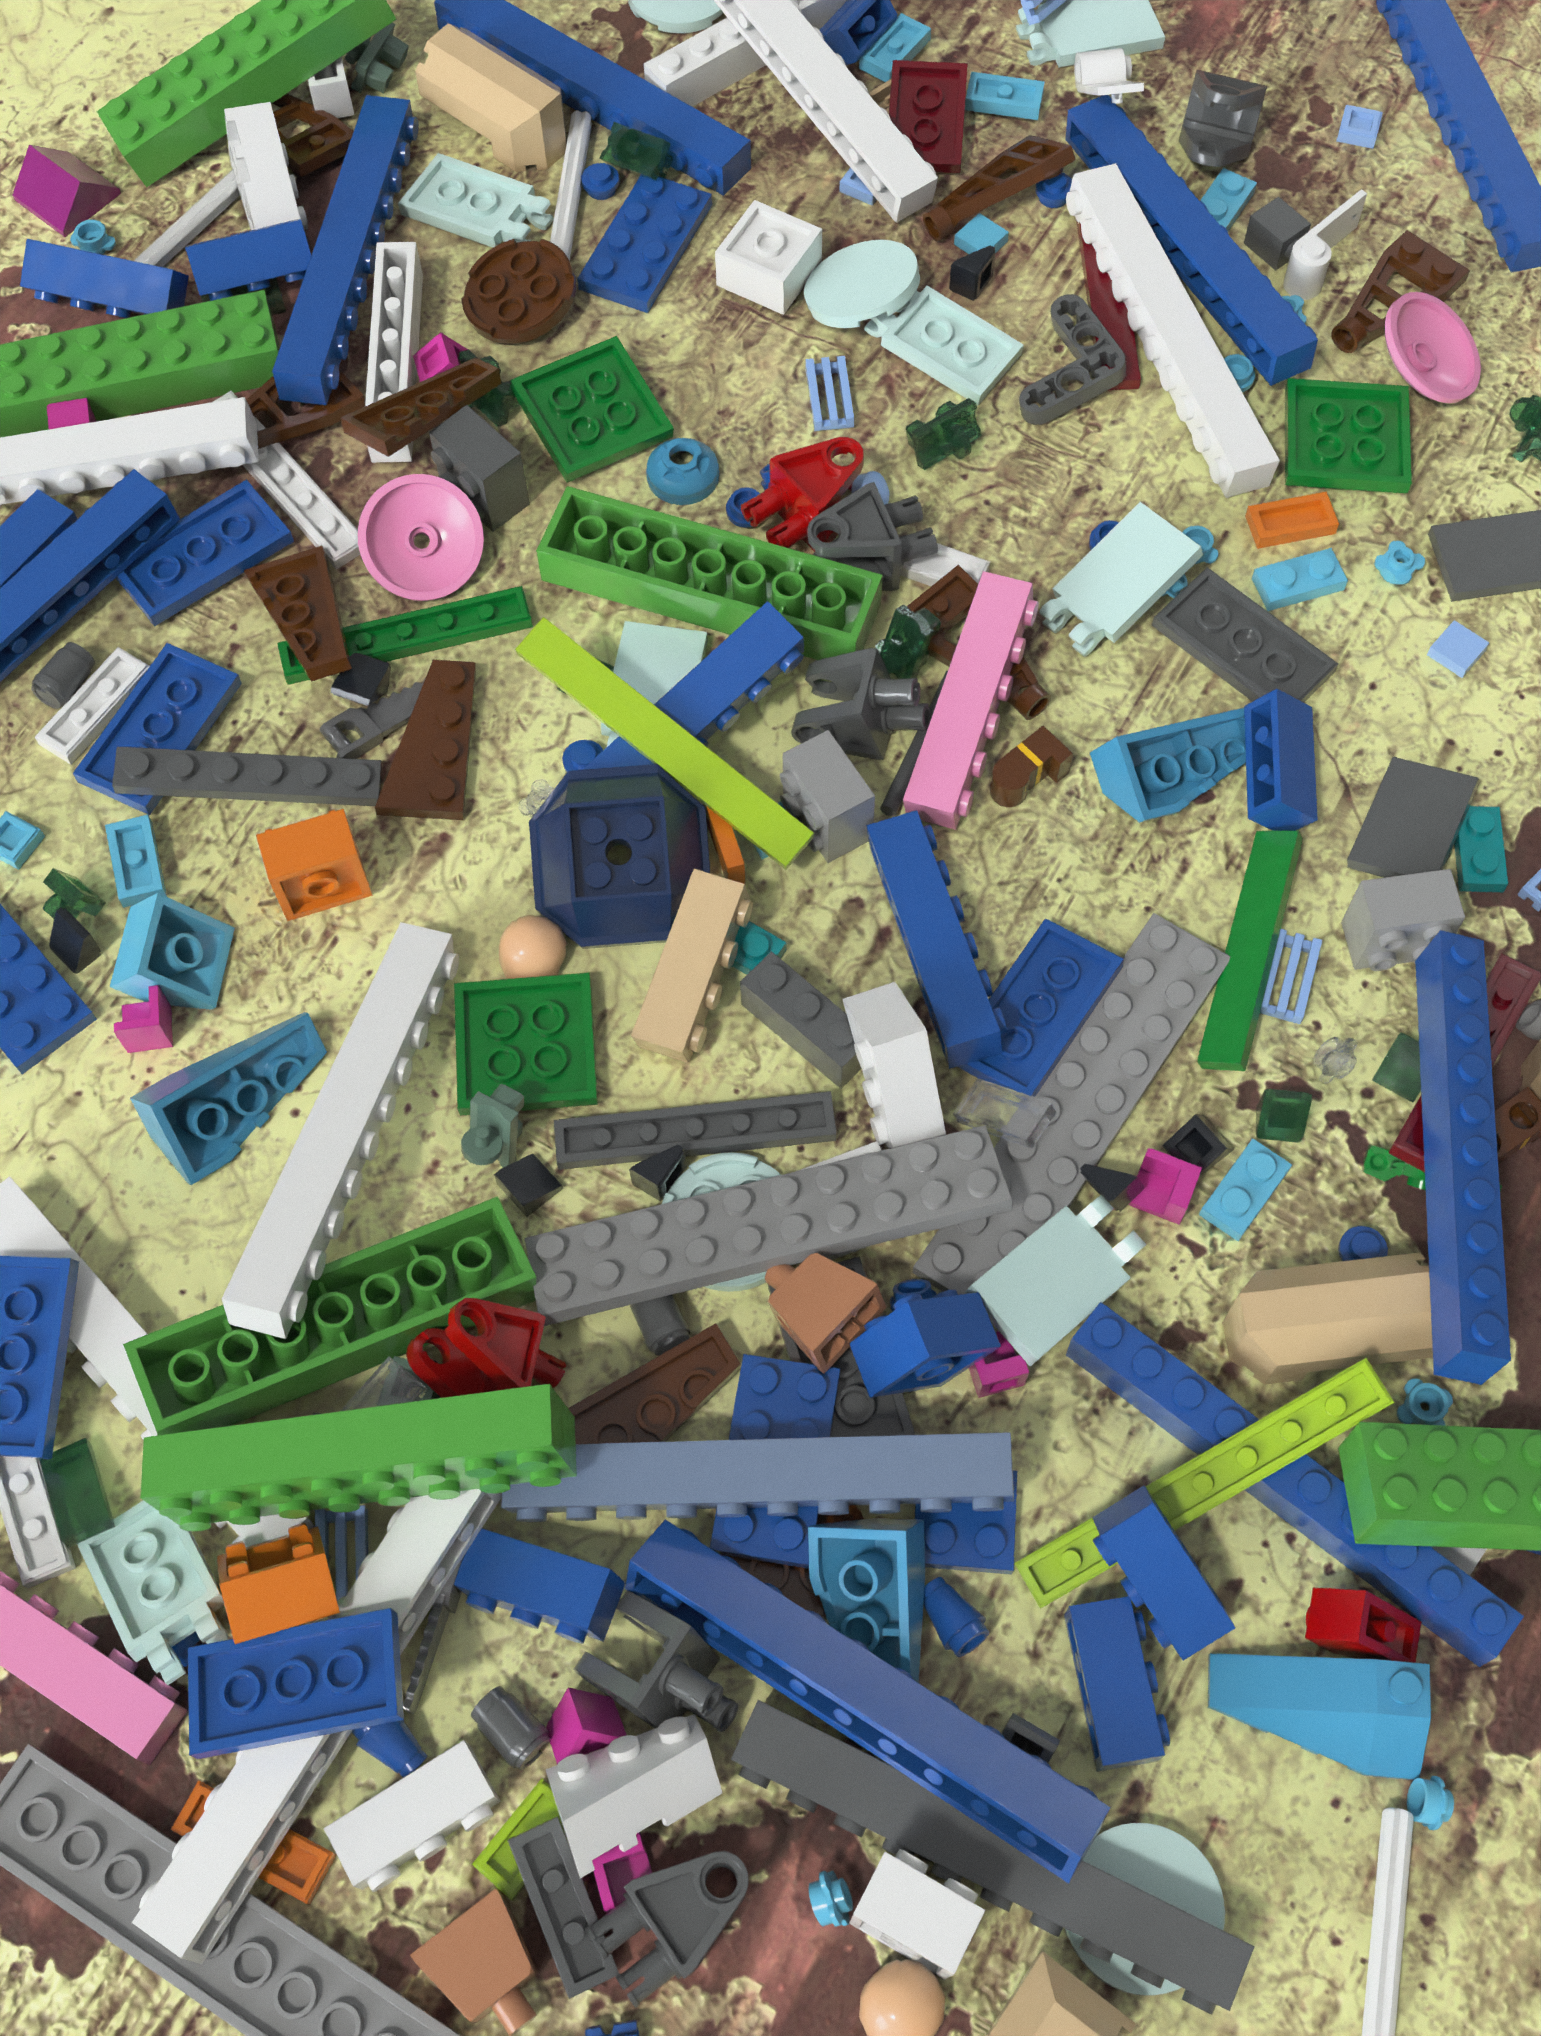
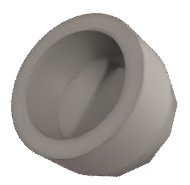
M1541 1000L1529 1004L1523 1010L1516 1023V1028L1525 1036L1538 1041L1541 1039Z

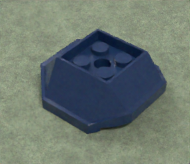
M658 764L568 771L529 820L535 909L543 917L548 918L561 927L562 932L582 949L666 943L693 869L710 873L705 807ZM616 845H625L632 851L630 860L623 865H614L607 860L608 852Z

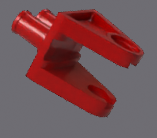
M837 437L774 456L770 459V483L768 484V489L741 504L744 518L747 522L751 521L750 525L755 528L772 515L778 513L784 522L766 531L768 542L790 548L800 540H803L815 552V549L808 542V525L815 516L841 501L840 497L847 489L852 491L853 481L861 473L864 466L862 446L852 438ZM848 452L855 458L854 462L847 466H840L832 461L835 456L839 454L847 455ZM825 530L820 532L817 538L822 542L830 543L838 536V533Z
M464 1298L454 1305L448 1314L449 1326L445 1330L437 1328L424 1330L410 1341L406 1354L409 1366L414 1373L441 1398L531 1386L532 1379L542 1385L550 1384L555 1388L561 1381L565 1373L563 1369L566 1367L565 1361L539 1349L546 1319L545 1316L538 1312L477 1298ZM462 1315L469 1317L475 1323L478 1330L477 1336L470 1335L465 1331L461 1324ZM425 1343L432 1344L438 1348L443 1358L442 1364L435 1363L429 1358L427 1352L423 1351Z

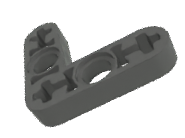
M1074 294L1063 295L1057 298L1051 305L1052 326L1076 358V361L1023 389L1019 397L1021 415L1027 423L1033 425L1047 423L1117 386L1126 376V359L1123 351L1080 296ZM1069 315H1076L1077 324L1073 326V321ZM1087 335H1093L1099 339L1091 346H1083L1078 343L1079 339ZM1107 364L1110 368H1111V367H1114V368L1109 369L1107 366H1102V365ZM1070 380H1079L1084 383L1080 389L1075 391H1067L1062 388ZM1037 401L1040 405H1042V404H1044V405L1039 407L1037 404H1035V403L1032 404V403Z

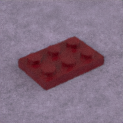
M893 60L889 116L892 123L902 135H906L911 140L916 152L925 162L932 165L935 172L960 173L968 63Z

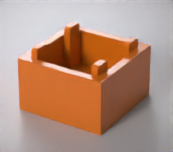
M334 809L328 811L327 814L277 829H267L265 832L256 835L269 882L287 921L373 896L344 809L337 811Z
M306 1523L289 1527V1535L246 1547L243 1541L227 1545L226 1553L217 1556L219 1585L234 1644L340 1613L318 1526L308 1529Z

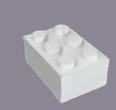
M899 1849L895 1857L884 1852L849 1924L906 1958L922 1963L943 1980L953 1976L985 1912V1909L974 1904L978 1894L951 1878H948L944 1885L925 1875L928 1865L904 1850Z

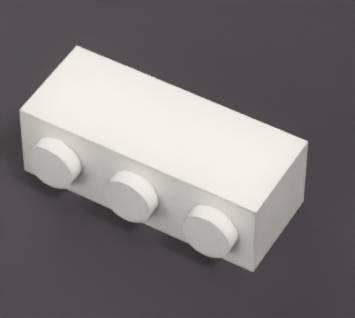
M463 1740L323 1829L353 1887L363 1890L369 1886L371 1891L375 1892L397 1879L401 1875L398 1867L413 1857L417 1856L419 1862L444 1849L447 1846L445 1837L462 1826L466 1832H469L488 1821L494 1815L491 1808L501 1801L473 1749Z

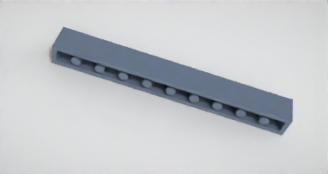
M1011 1433L576 1444L577 1476L561 1478L560 1484L550 1487H537L531 1485L530 1482L512 1484L510 1490L502 1492L501 1508L513 1514L517 1513L516 1521L520 1522L547 1521V1513L566 1512V1520L591 1521L597 1519L598 1511H616V1518L623 1520L646 1519L647 1510H666L667 1518L677 1519L697 1517V1509H717L718 1517L747 1516V1508L767 1507V1515L794 1516L798 1515V1507L818 1506V1514L843 1515L849 1514V1505H869L870 1513L875 1514L899 1513L900 1504H921V1512L929 1513L952 1511V1503H972L974 1511L1004 1510L1003 1502H1014Z

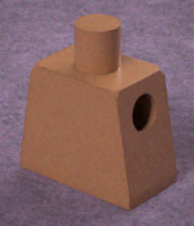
M818 1253L810 1254L797 1268H794L792 1265L782 1264L769 1268L765 1274V1282L775 1289L767 1302L776 1320L823 1374L850 1347L849 1343L865 1331L864 1325L878 1318L887 1308L875 1282Z
M496 1888L410 1954L418 1967L470 2022L477 2023L491 2011H494L508 2035L513 2036L537 2016L520 1988L538 1974V1970L507 1898L502 1891Z

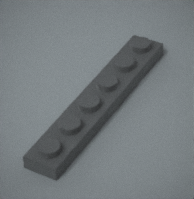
M117 747L112 786L116 794L375 806L381 791L382 763L381 760Z
M831 1091L554 1120L558 1170L639 1162L676 1145L684 1148L685 1157L831 1142L836 1141L837 1135Z

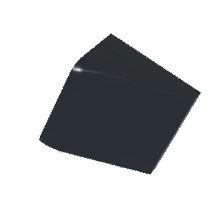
M989 245L954 261L951 265L949 289L972 301L977 299L993 277L995 247Z
M353 653L350 656L352 669L339 673L331 686L330 693L369 706L388 692L391 666L388 662L360 653Z
M60 907L55 913L49 946L51 951L73 973L77 974L101 956V950L91 934L66 908Z
M1195 1114L1162 1145L1171 1156L1202 1167L1199 1177L1234 1150V1147L1204 1115Z
M676 1145L632 1166L629 1169L632 1184L661 1202L670 1187L687 1167L684 1148Z
M533 1153L501 1168L494 1174L497 1185L526 1217L563 1189L560 1182Z
M1084 1164L1080 1168V1173L1100 1195L1102 1194L1116 1211L1119 1210L1121 1212L1144 1189L1140 1179L1132 1174Z

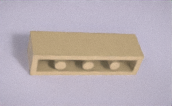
M693 869L631 1034L639 1048L686 1063H690L693 1052L699 1053L707 1035V1027L703 1026L709 1009L714 1011L717 1008L722 995L723 986L719 984L724 968L730 969L737 955L738 943L734 941L739 927H746L752 914L753 901H750L745 884Z

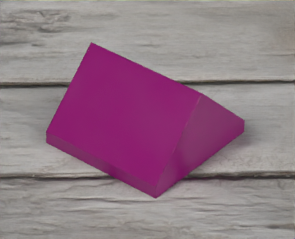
M29 145L12 195L17 203L63 237H66L75 230L79 223L91 218L118 197L121 192L117 186L70 152Z

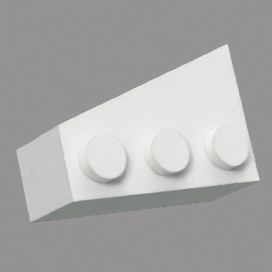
M271 102L224 109L230 162L250 230L295 219H301L304 230H308L305 210L303 206L297 207L295 199L298 198L297 185L294 175H289L287 169L289 167L288 156L284 143L280 141Z
M896 982L844 998L843 1003L855 1042L856 1056L865 1081L862 1082L864 1094L875 1114V1117L870 1118V1124L876 1141H878L879 1145L886 1143L888 1149L946 1135L927 1030Z
M695 1714L688 1717L667 1719L656 1729L637 1736L626 1735L619 1737L605 1748L586 1755L575 1754L561 1760L557 1766L546 1769L558 1813L580 1879L595 1870L592 1860L615 1846L619 1845L620 1850L623 1852L638 1844L636 1834L650 1825L662 1820L665 1826H669L722 1794L707 1738Z

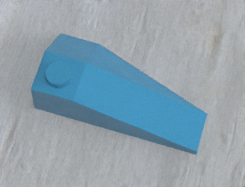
M1244 708L1117 736L1091 751L1090 756L1102 793L1139 823L1181 811L1195 798L1215 786L1218 781L1246 763Z
M303 1012L168 1075L130 1097L150 1138L189 1185H193L232 1161L240 1152L241 1148L239 1146L256 1127L261 1128L270 1118L268 1113L286 1093L293 1092L324 1057L327 1051L309 1014Z
M870 1518L809 1526V1579L815 1596H820L828 1625L848 1638L859 1640L868 1647L871 1653L893 1667L904 1669L919 1683L925 1586L924 1520Z
M1210 1653L1208 1655V1708L1260 1731L1270 1732L1298 1744L1302 1749L1313 1754H1321L1337 1761L1361 1775L1415 1780L1420 1778L1431 1721L1430 1664L1378 1659Z

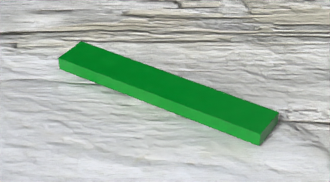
M519 586L343 627L349 657L353 653H360L388 662L533 628L523 587ZM278 642L287 685L310 680L287 642Z
M1256 831L1225 954L1230 956V960L1218 978L1197 1059L1202 1069L1246 1071L1303 841L1299 831Z

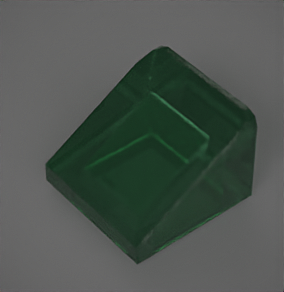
M1399 1033L1372 1081L1414 1103L1421 1091L1419 1041L1404 1033Z
M1276 1089L1264 1090L1256 1107V1137L1265 1140L1301 1142L1305 1133L1312 1094Z

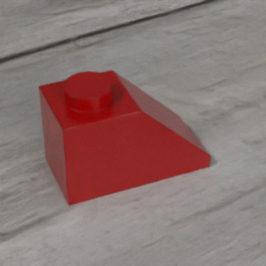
M1313 1587L1310 1607L1306 1613V1639L1334 1654L1354 1659H1378L1416 1663L1421 1621L1366 1590Z

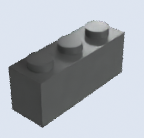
M772 951L740 981L741 1005L840 1089L862 1069L856 1056L855 1042L847 1014Z

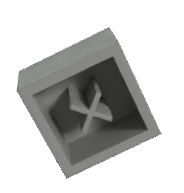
M827 730L784 752L783 772L780 773L783 795L780 796V801L791 815L814 832V838L808 843L811 850L814 852L819 850L827 863L869 842L866 825L874 823L875 795L830 731Z
M1451 869L1361 881L1341 924L1354 970L1370 968L1372 971H1383L1394 967L1396 964L1415 963V960L1440 930L1456 934L1465 919V914Z

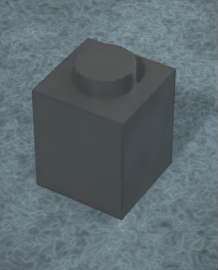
M1278 196L1250 215L1244 244L1276 271L1289 262L1293 245L1309 232L1311 223Z

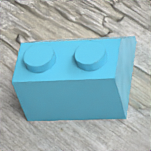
M156 893L134 904L129 909L110 987L148 1002L149 986L159 985L171 1006L212 1010L217 1006L235 928L162 894Z

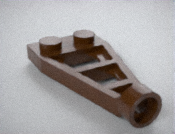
M288 93L272 103L280 107L273 114L280 141L284 143L289 162L288 168L300 178L346 154L354 131L334 115L324 110L315 111L313 105ZM297 119L312 126L289 139L284 137L279 128Z
M1032 135L1027 136L1000 153L935 205L934 208L924 213L923 223L927 232L935 241L939 242L953 233V229L958 222L1044 179H1051L1060 175L1063 172V167L1076 160L1072 146ZM1007 169L1018 171V173L1006 179L998 178Z
M1406 230L1383 252L1347 316L1332 329L1331 337L1334 344L1341 351L1352 353L1360 346L1385 334L1386 317L1381 319L1367 310L1366 307L1375 298L1389 308L1393 302L1402 296L1386 285L1392 274L1398 273L1423 290L1421 292L1432 295L1444 302L1466 282L1470 270Z
M340 369L338 387L331 390L327 405L314 404L313 409L297 415H285L276 405L279 395L274 376L246 399L253 416L260 411H265L276 423L272 427L257 431L258 449L334 425L341 421L340 417L365 407L364 395Z
M957 565L895 615L896 625L923 652L950 667L957 646L947 641L944 634L968 615L978 583ZM1023 656L1020 664L1013 663L1009 676H1013V684L1006 702L1010 703L1026 720H1031L1048 706L1051 695L1038 683ZM1028 687L1019 695L1021 689Z

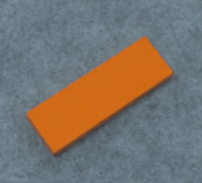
M198 1780L171 1830L181 1836L192 1831L205 1812V1802L214 1788ZM289 1829L258 1878L310 1905L337 1854Z

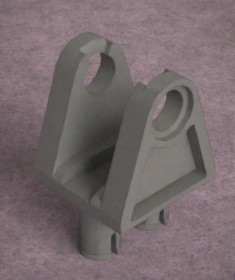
M1197 69L1179 137V142L1188 158L1196 163L1213 167H1222L1247 158L1250 153L1267 86Z
M874 482L864 485L815 516L810 521L807 529L808 542L815 549L812 555L882 574V591L899 589L900 568L903 567L904 562L938 552L937 540L931 527L900 537L895 529L900 526L923 521V511L920 502H918V497L914 495L901 501L884 505ZM831 530L838 533L839 537L830 543L820 541L817 535L822 531Z
M868 648L816 660L809 664L805 680L812 686L811 693L823 698L844 702L798 712L793 722L791 734L797 742L802 744L829 730L845 754L884 760L889 736L894 730L927 731L932 714L928 703L919 704L920 683L918 679H891L878 649Z
M626 1591L616 1609L625 1614L623 1616L625 1619L660 1642L664 1649L649 1674H643L637 1682L588 1652L584 1653L573 1670L588 1683L611 1697L615 1702L654 1729L658 1728L667 1719L682 1717L689 1710L711 1724L717 1731H725L736 1717L738 1703L723 1695L724 1689L720 1684L708 1679L720 1660L719 1656L691 1625L636 1594Z
M726 1851L713 1852L634 1879L624 1886L627 1891L623 1894L625 1900L593 1925L585 1928L592 1942H595L610 1929H613L611 1935L595 1946L604 1960L609 1957L610 1953L643 1928L647 1932L652 1929L658 1938L654 1941L656 1947L622 1974L619 1973L616 1976L623 1990L642 1976L645 1978L644 1982L627 1994L635 2008L674 1976L679 1980L682 1977L686 1979L692 1975L744 1900L748 1889V1872L744 1863L736 1855ZM716 1868L731 1870L737 1879L735 1891L725 1898L713 1896L706 1887L708 1875Z

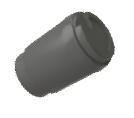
M73 642L66 643L63 648L54 654L41 671L35 675L31 687L33 694L51 708L59 709L63 707L91 674L95 660L80 645Z
M672 1295L630 1305L645 1344L650 1352H653L655 1355L660 1356L690 1338L691 1332L688 1323L685 1321Z
M498 1686L487 1693L471 1712V1717L478 1724V1729L513 1768L524 1770L542 1754L540 1749L543 1745L551 1740L545 1725L512 1693L508 1694L502 1686Z

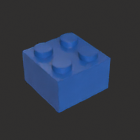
M947 1290L928 1299H923L921 1294L906 1296L893 1304L895 1310L892 1313L864 1325L866 1331L849 1343L870 1398L941 1387L1001 1347L979 1292L958 1295L957 1290Z

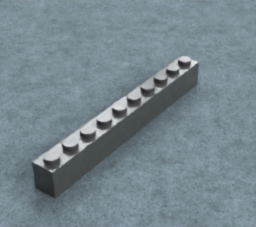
M760 1700L757 1701L731 1758L732 1761L742 1765L739 1776L767 1789L771 1780L790 1789L786 1799L812 1813L815 1812L818 1804L837 1813L834 1824L860 1837L863 1836L866 1828L885 1837L882 1848L895 1855L901 1849L911 1855L917 1853L933 1861L931 1873L946 1881L948 1878H951L959 1883L962 1882L964 1877L982 1886L983 1889L979 1897L1009 1912L1014 1902L1032 1911L1030 1923L1057 1937L1060 1936L1063 1928L1083 1937L1079 1948L1110 1963L1113 1953L1133 1962L1134 1964L1130 1972L1132 1975L1160 1989L1164 1979L1184 1988L1182 2000L1213 2015L1216 2005L1230 2011L1255 1946L1084 1861L1080 1863L1072 1879L1067 1883L891 1765Z

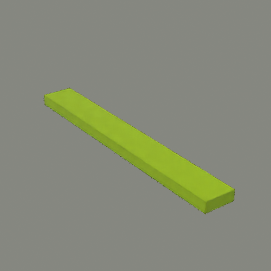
M545 617L536 624L516 647V653L653 764H658L684 789L785 870L814 838L813 831Z
M1364 1358L1145 1487L1175 1531L1395 1402L1367 1358ZM1093 1518L1014 1563L1040 1609L1118 1564L1116 1562L1109 1566L1095 1546L1093 1539L1099 1535Z

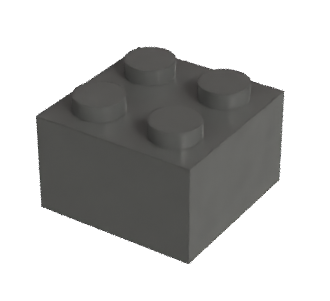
M468 405L429 432L433 448L431 457L437 466L439 477L451 482L468 496L474 504L481 522L492 532L530 505L521 452Z

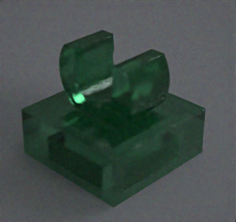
M55 868L51 870L43 881L45 885L55 892L43 906V910L53 919L60 907L66 908L77 918L80 911L97 916L106 904L102 898L77 877Z

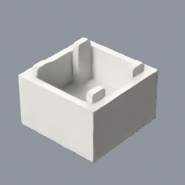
M754 200L715 251L717 286L784 315L804 288L811 272L822 262V229Z

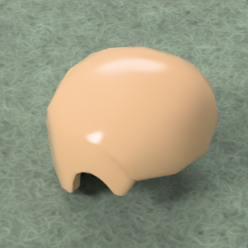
M534 915L522 916L512 921L501 935L499 943V963L505 977L516 979L558 975L560 966L566 958L567 945L561 927L546 917Z
M896 1959L885 1964L865 1983L860 1995L859 2018L867 2036H934L944 2021L946 1996L937 1976L922 1963L909 1959L902 1961Z

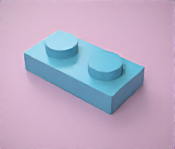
M901 13L896 21L859 59V69L884 82L890 80L892 77L893 60L911 61L931 40V28Z
M971 72L965 98V110L1038 120L1045 81Z
M1223 168L1200 201L1206 205L1208 212L1214 219L1229 231L1254 195L1257 182Z
M1332 548L1256 568L1252 575V581L1267 611L1343 591L1348 582Z
M149 815L105 825L118 899L123 908L133 906L156 893L167 897L153 823Z
M1252 1138L1202 1207L1199 1215L1239 1242L1287 1175L1292 1164Z

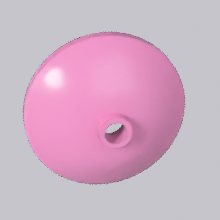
M1409 292L1393 302L1386 315L1385 340L1392 362L1404 380L1418 393L1442 403H1457L1471 395L1477 388L1480 380L1481 364L1474 339L1461 318L1443 301L1423 292Z
M411 474L393 479L380 487L370 497L362 511L358 525V546L362 560L376 582L396 596L413 601H431L444 598L456 592L468 582L476 571L482 556L484 543L483 528L474 504L461 489L440 477L426 474ZM420 534H424L430 539L429 545L424 549H419L414 545L415 537Z

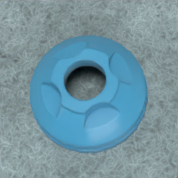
M675 438L668 440L652 451L647 462L646 475L650 490L655 496L670 504L690 505L707 498L718 485L720 473L715 453L709 446L695 439ZM678 451H686L693 455V459L687 464L680 465L670 460L671 456Z

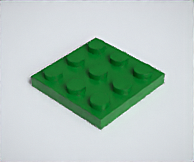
M617 336L510 380L512 393L566 483L673 437L674 427Z
M1287 379L1285 386V485L1393 493L1409 492L1412 484L1409 386Z
M590 973L454 983L457 1109L460 1116L470 1115V1101L478 1091L490 1097L500 1084H504L524 1096V1106L520 1111L598 1105Z

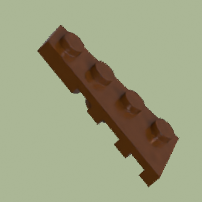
M475 357L340 417L344 433L389 457L451 417L464 406L471 404L500 385L499 368Z
M322 545L244 570L248 581L311 682L352 669L329 561Z
M432 660L375 805L376 815L463 820L476 677L475 662Z
M715 1323L569 1407L568 1409L575 1417L576 1444L666 1442L741 1369L739 1360L717 1324Z

